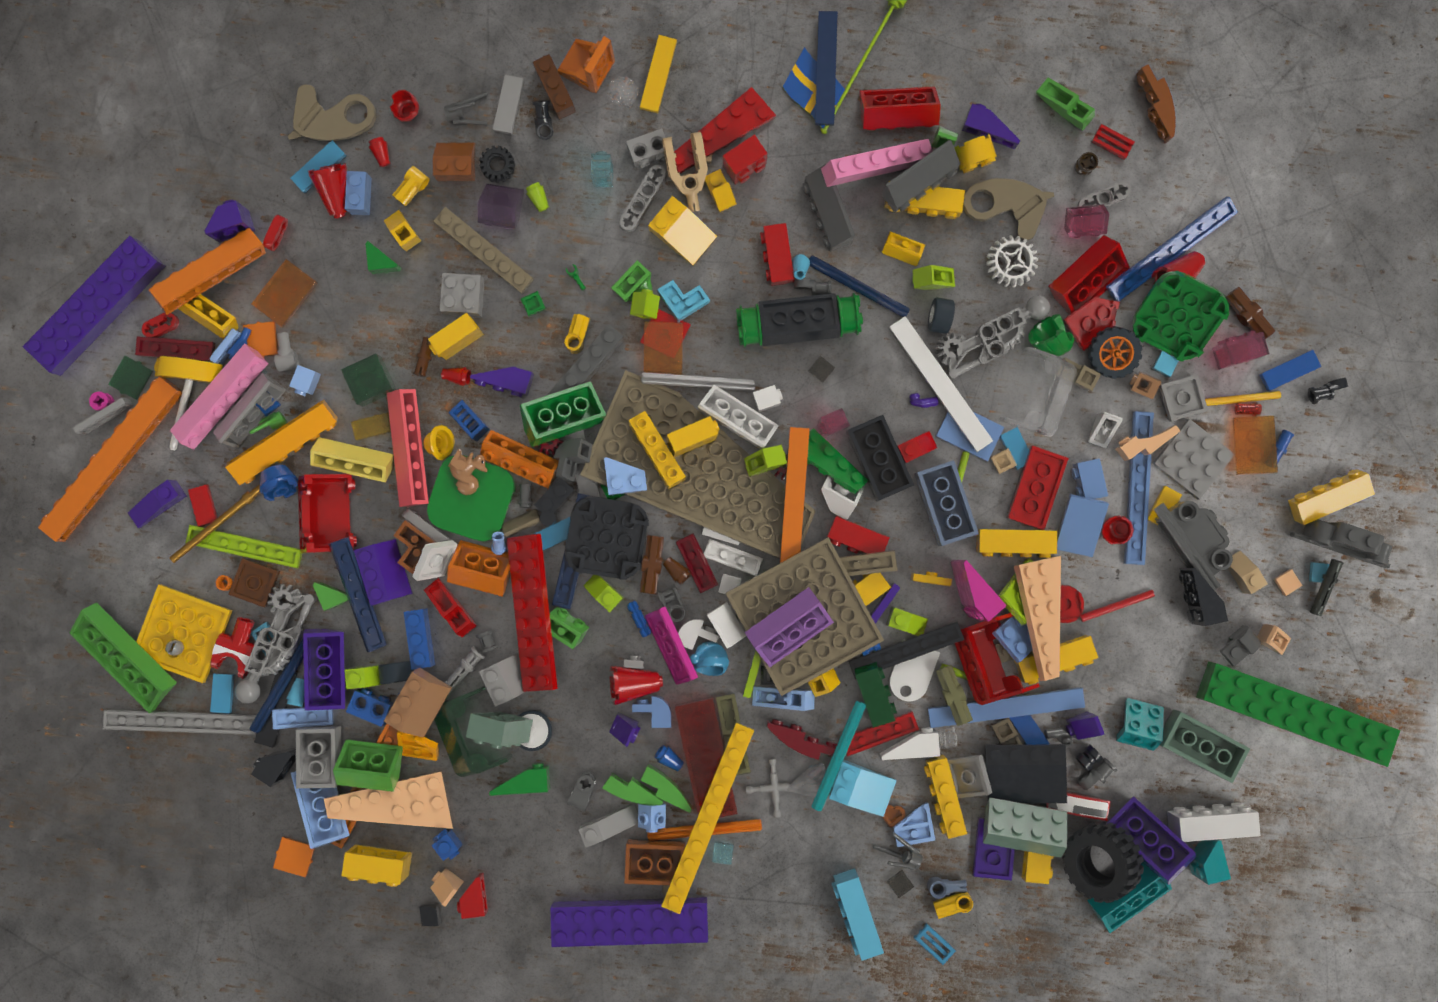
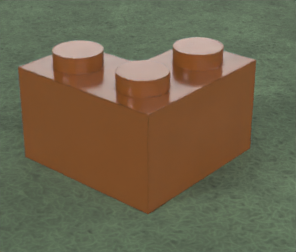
M404 520L393 535L409 547L398 561V564L412 574L415 571L425 544L437 543L408 520Z

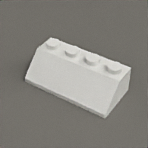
M716 385L712 386L698 405L699 411L708 417L711 416L713 420H716V422L759 449L766 447L779 426Z

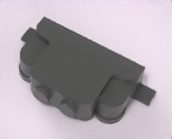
M1193 501L1179 502L1170 509L1162 503L1153 509L1158 516L1155 518L1158 527L1187 568H1196L1214 591L1221 585L1214 575L1221 570L1229 568L1233 557L1225 549L1230 542L1227 536L1228 532L1217 522L1216 514L1212 510L1199 508Z
M1319 519L1306 524L1302 534L1290 533V536L1383 568H1390L1391 564L1388 563L1393 546L1384 543L1383 535L1347 523L1325 522Z

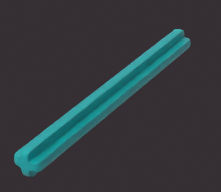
M856 701L811 805L817 811L823 810L865 711L866 704L860 701Z

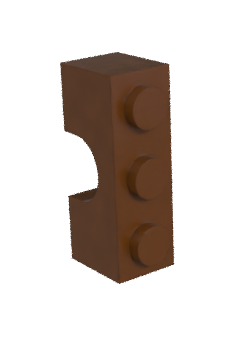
M550 54L533 61L534 68L547 92L558 119L561 120L576 113L574 104Z

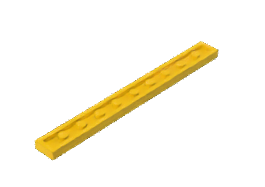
M737 722L735 723L661 907L680 914L754 729Z

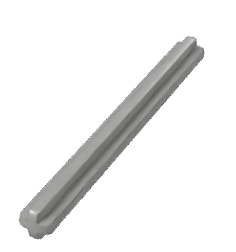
M643 372L641 375V382L643 384L712 388L713 385H716L720 389L754 391L755 388L754 380L646 372Z

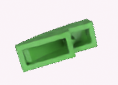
M1049 77L1036 91V94L1054 111L1082 131L1095 117L1094 108L1079 100V95Z
M939 126L931 145L934 148H939L951 140L954 146L958 133Z
M648 764L641 781L657 788L656 797L690 813L692 805L679 786L662 771Z
M613 772L602 787L609 793L634 803L662 805L664 801L656 797L654 791L634 777L627 783Z

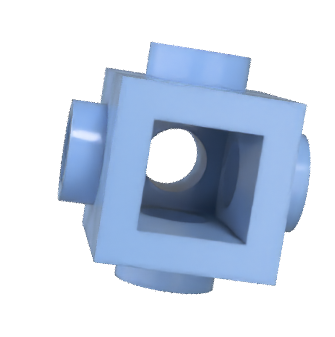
M638 804L639 828L646 829V832L649 833L658 832V829L665 828L666 804Z

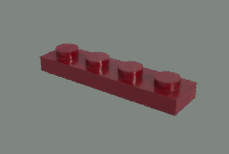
M137 336L135 355L155 358L167 356L213 362L210 360V357L215 351L216 343Z

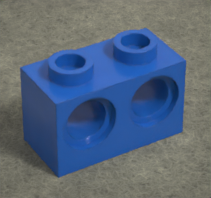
M368 688L355 690L346 712L380 727L386 725L384 720L394 704L390 701L391 699L384 695L376 696ZM360 697L366 700L365 707L359 705ZM377 705H381L384 708L383 714H379L376 711Z

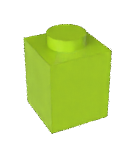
M642 289L641 292H633L630 315L642 319H657L660 296L653 294V291L648 289Z

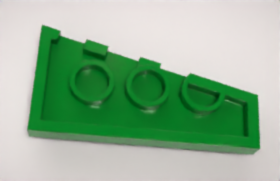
M814 428L809 431L807 464L810 463L819 469L818 472L823 475L831 476L834 478V482L855 495L869 480Z

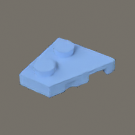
M607 457L604 458L608 495L647 491L644 470Z
M928 802L923 803L902 821L893 826L894 832L910 845L935 841ZM895 838L897 847L905 846Z

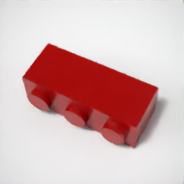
M786 223L763 226V232H760L761 244H765L766 251H763L764 263H768V270H765L766 280L770 281L771 286L794 283Z
M837 516L834 517L827 534L833 545L838 547L841 544L848 546L847 550L858 554V551L865 554L884 552L890 539L885 535Z

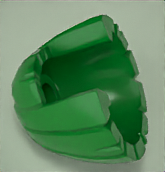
M1060 314L1046 317L1045 320L1042 319L1041 322L1034 326V329H1031L1028 336L1029 342L1035 349L1051 357H1059L1068 353L1074 344V336L1072 333L1066 332Z

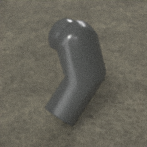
M1064 728L1045 729L1044 731L1046 739L1056 738L1062 744H1065L1066 747H1070L1073 744L1072 736L1070 737Z

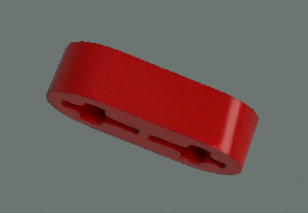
M278 214L273 218L263 240L264 248L275 251L278 248L288 225L287 218Z
M164 312L143 323L142 333L146 337L159 338L175 330L179 325V318L173 313L166 315ZM168 317L173 319L170 321L171 325L164 324L168 321ZM150 326L157 327L153 330V334L148 332L151 330Z

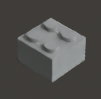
M442 273L440 312L444 315L462 316L467 313L471 317H482L484 278L481 275Z

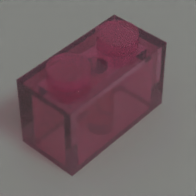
M1104 204L1066 208L1064 229L1069 238H1080L1082 236L1096 237L1107 234L1109 212Z
M841 408L822 416L818 420L817 428L820 435L828 438L846 430L850 424Z

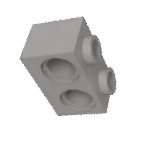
M662 128L626 141L635 168H644L650 165V162L665 160L664 149L655 150L653 148L657 143L663 145L662 138H665ZM638 150L645 151V154L641 157L635 155Z

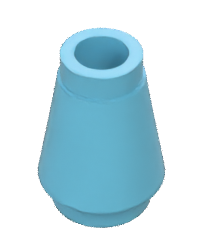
M798 254L792 259L793 273L796 279L801 280L805 278L810 266L809 259L803 254Z
M295 679L286 698L288 699L287 704L303 706V703H305L304 679Z

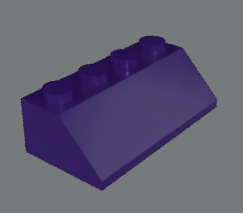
M305 629L303 633L305 711L345 709L344 631Z

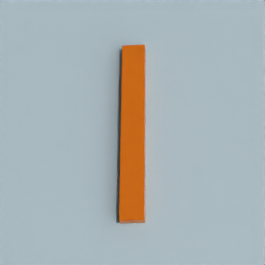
M790 427L780 563L801 552L810 428Z

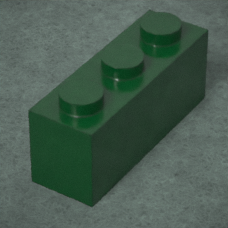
M877 662L855 668V676L873 728L896 721L894 714H897L894 702L890 703L889 696L892 695L889 686H884L882 680L885 678L883 668H878Z

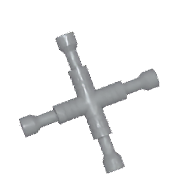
M776 758L768 759L771 768L770 784L760 785V787L746 786V794L771 792L772 803H774L773 817H781L778 804L780 802L779 791H788L794 788L800 790L804 789L803 781L795 784L778 783L775 770Z

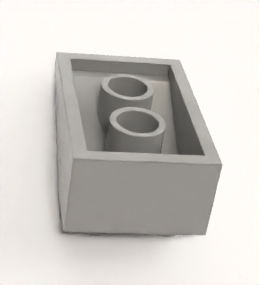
M313 726L296 729V789L337 787L333 769L341 752V726Z

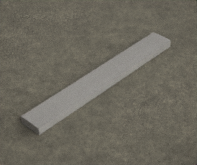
M106 709L103 710V729L256 735L257 733L249 728L257 715L152 711L148 713L141 710Z

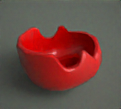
M407 90L395 92L391 96L393 103L390 106L394 117L401 122L413 120L419 112L417 98Z
M1118 515L1110 517L1103 523L1101 532L1103 538L1109 544H1124L1132 538L1134 528L1129 519Z

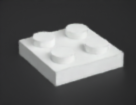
M453 540L425 544L412 577L420 581L445 576L458 544Z

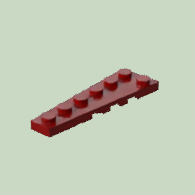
M752 87L698 131L702 134L706 158L776 117V114ZM690 138L674 151L676 153V168L679 174L695 166Z

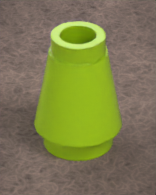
M539 182L526 188V195L539 212L549 208L544 187Z

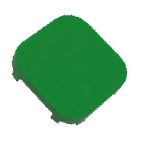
M1170 271L1163 274L1155 282L1135 312L1132 319V328L1136 337L1142 343L1146 342L1174 356L1176 360L1184 362V360L1194 357L1199 358L1204 353L1203 348L1223 320L1228 319L1230 314L1229 303L1225 295L1218 289L1186 273Z
M454 455L448 457L443 461L429 499L427 507L429 520L436 527L478 541L492 540L493 533L503 530L502 527L513 493L516 490L513 476L506 469L485 462V467L488 469L487 472L475 469L472 473L479 482L477 491L472 495H463L457 490L456 483L458 480L453 477L450 467H448Z

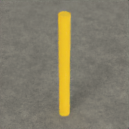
M1274 391L1208 398L1205 401L1207 406L1280 399L1281 392Z

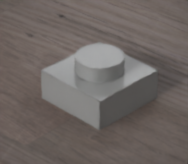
M629 655V659H624V667L643 669L645 660H640L641 656Z

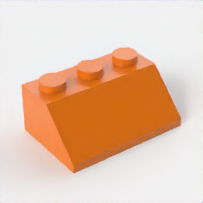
M460 540L448 565L447 582L503 597L510 579L508 552L496 555L489 547Z

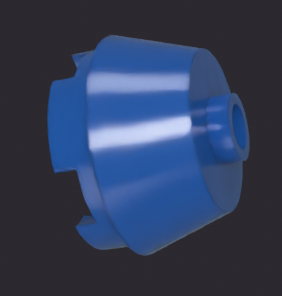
M285 465L268 467L260 474V493L269 501H275L274 497L284 496V499L297 492L298 478Z

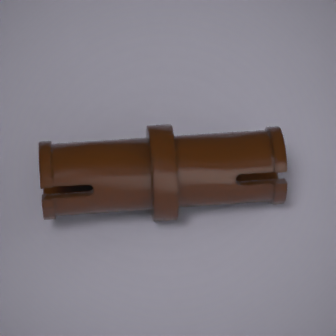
M423 337L420 352L416 356L418 360L413 373L419 376L420 369L422 368L421 377H426L429 361L432 360V351L429 348L430 341L427 346L428 337Z

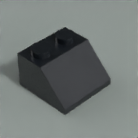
M296 747L273 752L262 758L259 757L253 764L254 770L251 775L269 787L282 782L296 762Z

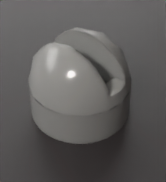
M172 640L167 643L165 649L169 655L175 656L182 653L184 646L181 641Z

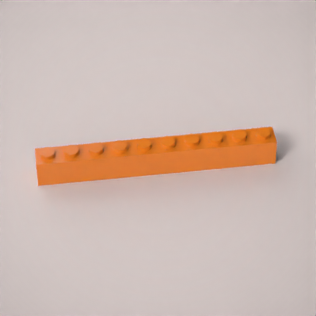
M159 376L154 379L150 384L149 390L139 397L137 405L127 412L125 420L114 428L112 436L102 443L100 451L90 458L88 466L78 473L76 481L66 488V493L63 497L54 503V508L51 512L41 519L42 523L38 528L55 542H65L181 398L182 390L166 378Z

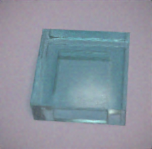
M715 841L712 862L731 865L734 844Z

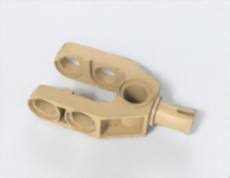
M701 132L690 134L696 172L681 176L676 168V153L673 150L672 137L662 138L669 178L679 192L686 195L688 209L691 212H694V210L700 211L697 193L702 191L708 171ZM688 177H692L694 180V185L691 188H687L685 185V180Z

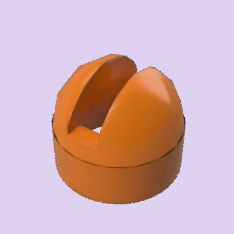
M221 575L216 580V587L219 590L228 591L231 589L233 579L229 576Z

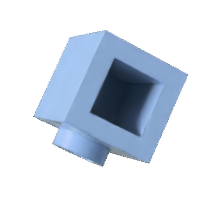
M297 365L289 386L295 388L294 392L302 396H306V393L313 395L321 374Z

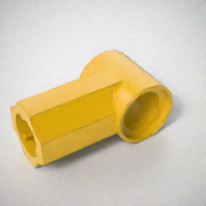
M412 166L406 172L404 181L392 196L404 206H407L418 191L420 192L426 188L430 178L418 168Z
M581 314L573 315L570 329L564 342L566 348L572 354H578L583 350V342L590 322V318ZM578 340L579 344L573 348L569 346L570 342Z
M956 892L954 895L933 901L938 919L959 912L968 913L973 908V901L968 892ZM967 898L968 902L966 904H959L960 899Z

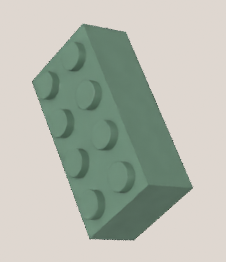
M1174 709L1163 728V742L1160 744L1165 749L1231 783L1234 782L1250 750L1247 746Z
M989 798L984 814L983 843L1061 858L1067 848V812Z

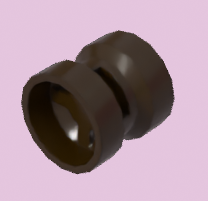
M1091 152L1081 155L1075 163L1077 174L1081 176L1091 174L1098 166V157Z

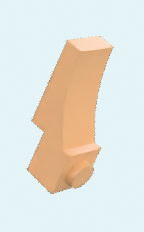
M1174 425L1155 436L1138 439L1136 436L1130 438L1126 436L1118 442L1119 446L1115 450L1124 461L1132 459L1140 452L1144 456L1150 455L1178 434L1180 429Z

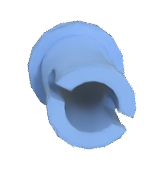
M495 532L492 535L493 544L491 545V550L496 555H502L506 551L505 537L502 532Z

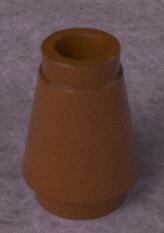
M671 557L663 563V566L675 583L678 582L682 585L691 576L688 568Z

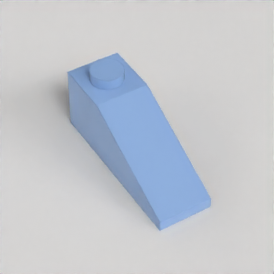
M753 687L752 706L800 711L814 709L815 696L811 689L796 688L781 696L776 687Z

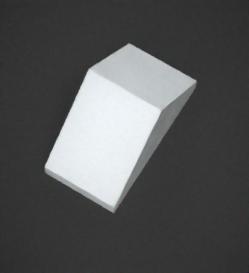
M1106 412L1097 414L1088 442L1107 448L1123 418Z

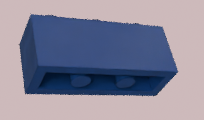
M428 608L403 612L411 670L418 669L419 667L427 668L434 666L435 658Z

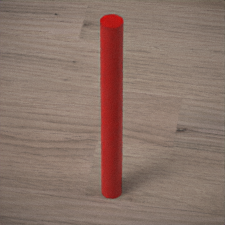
M1149 590L1081 614L1080 619L1082 622L1150 599L1155 597L1154 591Z

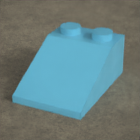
M843 760L829 793V799L884 817L897 780Z

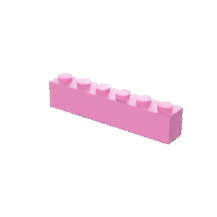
M929 139L833 159L822 167L821 171L827 187L908 169L933 152Z
M244 344L170 429L171 433L180 444L194 450L269 363L257 350Z

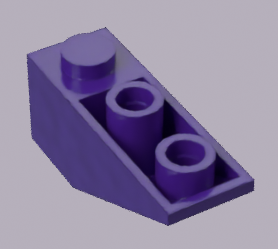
M508 367L470 375V378L475 380L474 384L485 387L488 384L493 386V390L504 392L505 389L511 391V395L522 398V395L528 396L534 377L532 372L517 367Z
M618 712L609 733L624 746L628 747L630 742L634 744L639 733V721Z

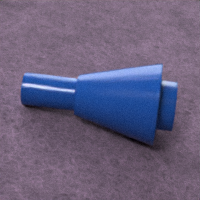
M244 327L240 338L227 351V354L230 355L229 359H232L244 344L247 345V340L251 333L250 329Z

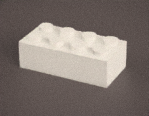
M1231 803V806L1225 807L1223 804H1213L1212 808H1205V806L1200 805L1193 806V809L1174 807L1172 811H1167L1168 828L1183 842L1260 836L1259 813L1249 806H1244L1243 803Z

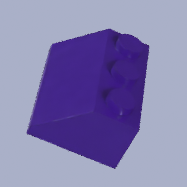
M396 539L354 550L370 606L413 594L406 569L398 564L402 556Z

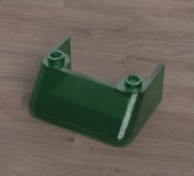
M485 686L445 701L434 719L454 772L460 777L484 772L506 763L512 758V754L488 763L483 754L475 753L470 755L456 720L463 716L466 711L463 699L486 689Z

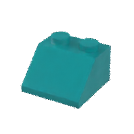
M1220 839L1199 841L1194 849L1196 858L1189 864L1191 873L1208 885L1230 880L1231 877L1222 841Z

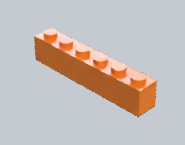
M250 228L242 230L235 237L222 242L214 250L207 251L201 258L189 262L183 269L173 272L165 280L155 283L149 291L154 300L168 315L266 254L262 242Z

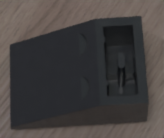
M1179 568V580L1184 586L1183 598L1189 608L1187 611L1189 621L1194 625L1201 626L1227 622L1228 617L1224 601L1197 569Z

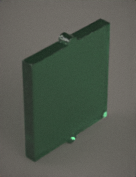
M124 356L108 385L119 390L121 394H126L137 400L153 370L142 365L140 361L136 362Z

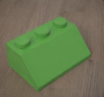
M346 740L333 769L336 784L394 792L400 776L403 747Z

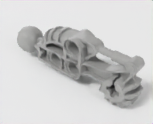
M1033 296L1028 300L1025 308L1020 310L1018 307L981 325L977 329L976 335L969 339H966L962 334L956 338L954 332L951 333L950 337L948 334H944V340L938 339V343L942 346H936L935 349L941 350L936 356L941 357L943 355L941 363L948 366V377L954 379L979 364H986L1008 353V350H1013L1016 344L1019 345L1021 343L1020 339L1025 336L1023 328H1025V323H1027L1026 320L1029 318L1036 320L1044 319L1050 312V303L1043 296ZM1001 319L1007 322L1008 326L1006 329L1000 327ZM983 328L990 330L989 337H985L982 334ZM992 345L998 347L999 352L997 355L991 352L990 348ZM950 346H955L956 349L954 351H948V348H950ZM979 346L982 347L978 359L958 367L967 352Z
M280 584V589L274 587L273 591L275 594H268L269 597L273 598L267 603L273 605L270 611L275 617L269 628H264L260 631L244 669L249 672L247 679L239 682L235 688V695L240 702L250 704L256 701L260 696L261 690L258 685L260 676L276 675L279 670L285 668L284 665L290 662L289 657L293 656L302 637V626L305 618L308 616L312 604L316 602L314 595H302L299 589L293 590V585L286 587L285 584ZM284 597L289 602L296 603V605L292 603H284L282 601V598ZM303 605L297 625L285 630L290 615ZM271 631L274 638L269 642L266 636ZM287 638H290L292 641L290 648H286L284 644ZM261 650L266 652L264 660H261L259 657Z

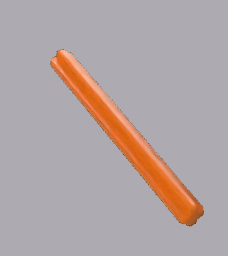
M760 819L717 823L712 835L761 831L762 822ZM694 825L658 829V832H647V837L649 841L686 838L690 836Z

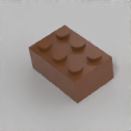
M628 839L626 843L624 884L670 885L685 849V842Z

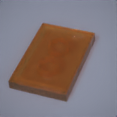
M286 259L251 304L283 328L318 283Z
M645 321L644 372L682 375L683 323Z
M1274 416L1234 417L1233 432L1236 475L1278 473Z

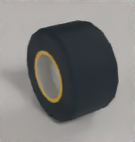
M934 298L928 317L929 331L947 334L950 331L955 313L954 300Z
M410 661L379 665L380 684L407 681L414 669L411 670Z

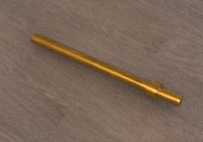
M260 484L250 492L244 493L237 503L171 555L169 559L173 563L177 562L246 504L250 505L255 500V497L260 494Z

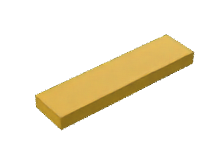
M658 35L640 104L641 110L659 113L677 39Z

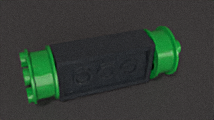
M831 293L759 301V307L758 304H755V307L742 308L740 305L736 309L739 345H743L746 348V345L758 343L760 346H762V343L763 346L815 341L839 338V336L843 337V334L855 333L857 336L859 332H862L861 324H863L862 313H859L860 297L855 295V293H852L849 297H839V295Z

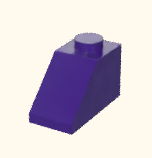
M1088 711L1066 719L1068 724L1066 725V730L1069 736L1077 740L1105 734L1098 716Z

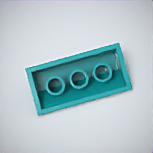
M1144 862L1141 863L1144 867L1143 874L1140 875L1142 879L1131 892L1119 900H1114L1110 903L1104 901L1102 903L1095 902L1094 898L1087 900L1109 933L1172 890L1171 884L1167 885Z

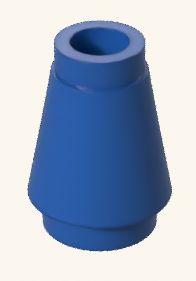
M662 745L654 756L657 762L677 772L684 764L669 746Z

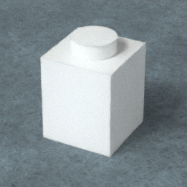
M775 385L755 391L752 394L758 412L779 406L781 404L780 400L783 399L780 389H776Z

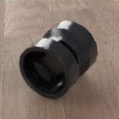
M1091 744L1085 748L1083 753L1075 756L1077 761L1088 772L1095 763L1103 760L1102 756Z

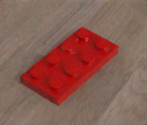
M1032 445L1007 518L1039 530H1045L1069 458Z

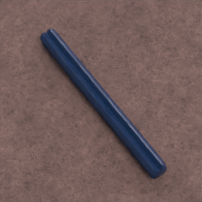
M814 255L810 256V267L901 317L908 315L910 309Z
M303 638L249 728L255 733L260 732L303 660Z

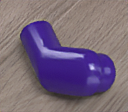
M918 393L909 396V402L912 406L921 408L938 406L937 397L920 399Z

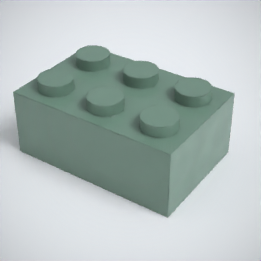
M501 711L470 714L466 737L473 739V742L477 744L490 743V747L502 749V746H521V743L529 742L533 719Z

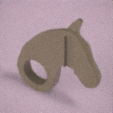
M302 85L297 91L293 116L294 130L288 135V139L293 140L306 137L320 141H338L354 138L373 127L377 118L376 108L368 97L361 94H352L325 111L317 101L315 88L312 85ZM354 104H362L368 110L366 119L358 124L348 122L346 117L347 110Z
M994 178L972 185L964 195L963 209L972 220L981 222L1011 210L1018 223L1017 236H1020L1022 240L1027 239L1028 241L1036 234L1045 211L1047 199L1054 197V193L1042 192L1038 188L1018 180ZM977 192H985L990 195L993 201L992 209L985 213L977 212L971 205L972 195Z

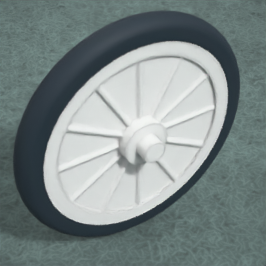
M536 710L521 713L519 716L533 719L529 742L521 743L519 747L527 751H538L544 748L552 736V726L546 715Z

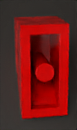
M930 431L897 446L904 463L938 448Z
M479 873L457 902V911L461 913V919L483 917L487 914L488 907L484 873Z

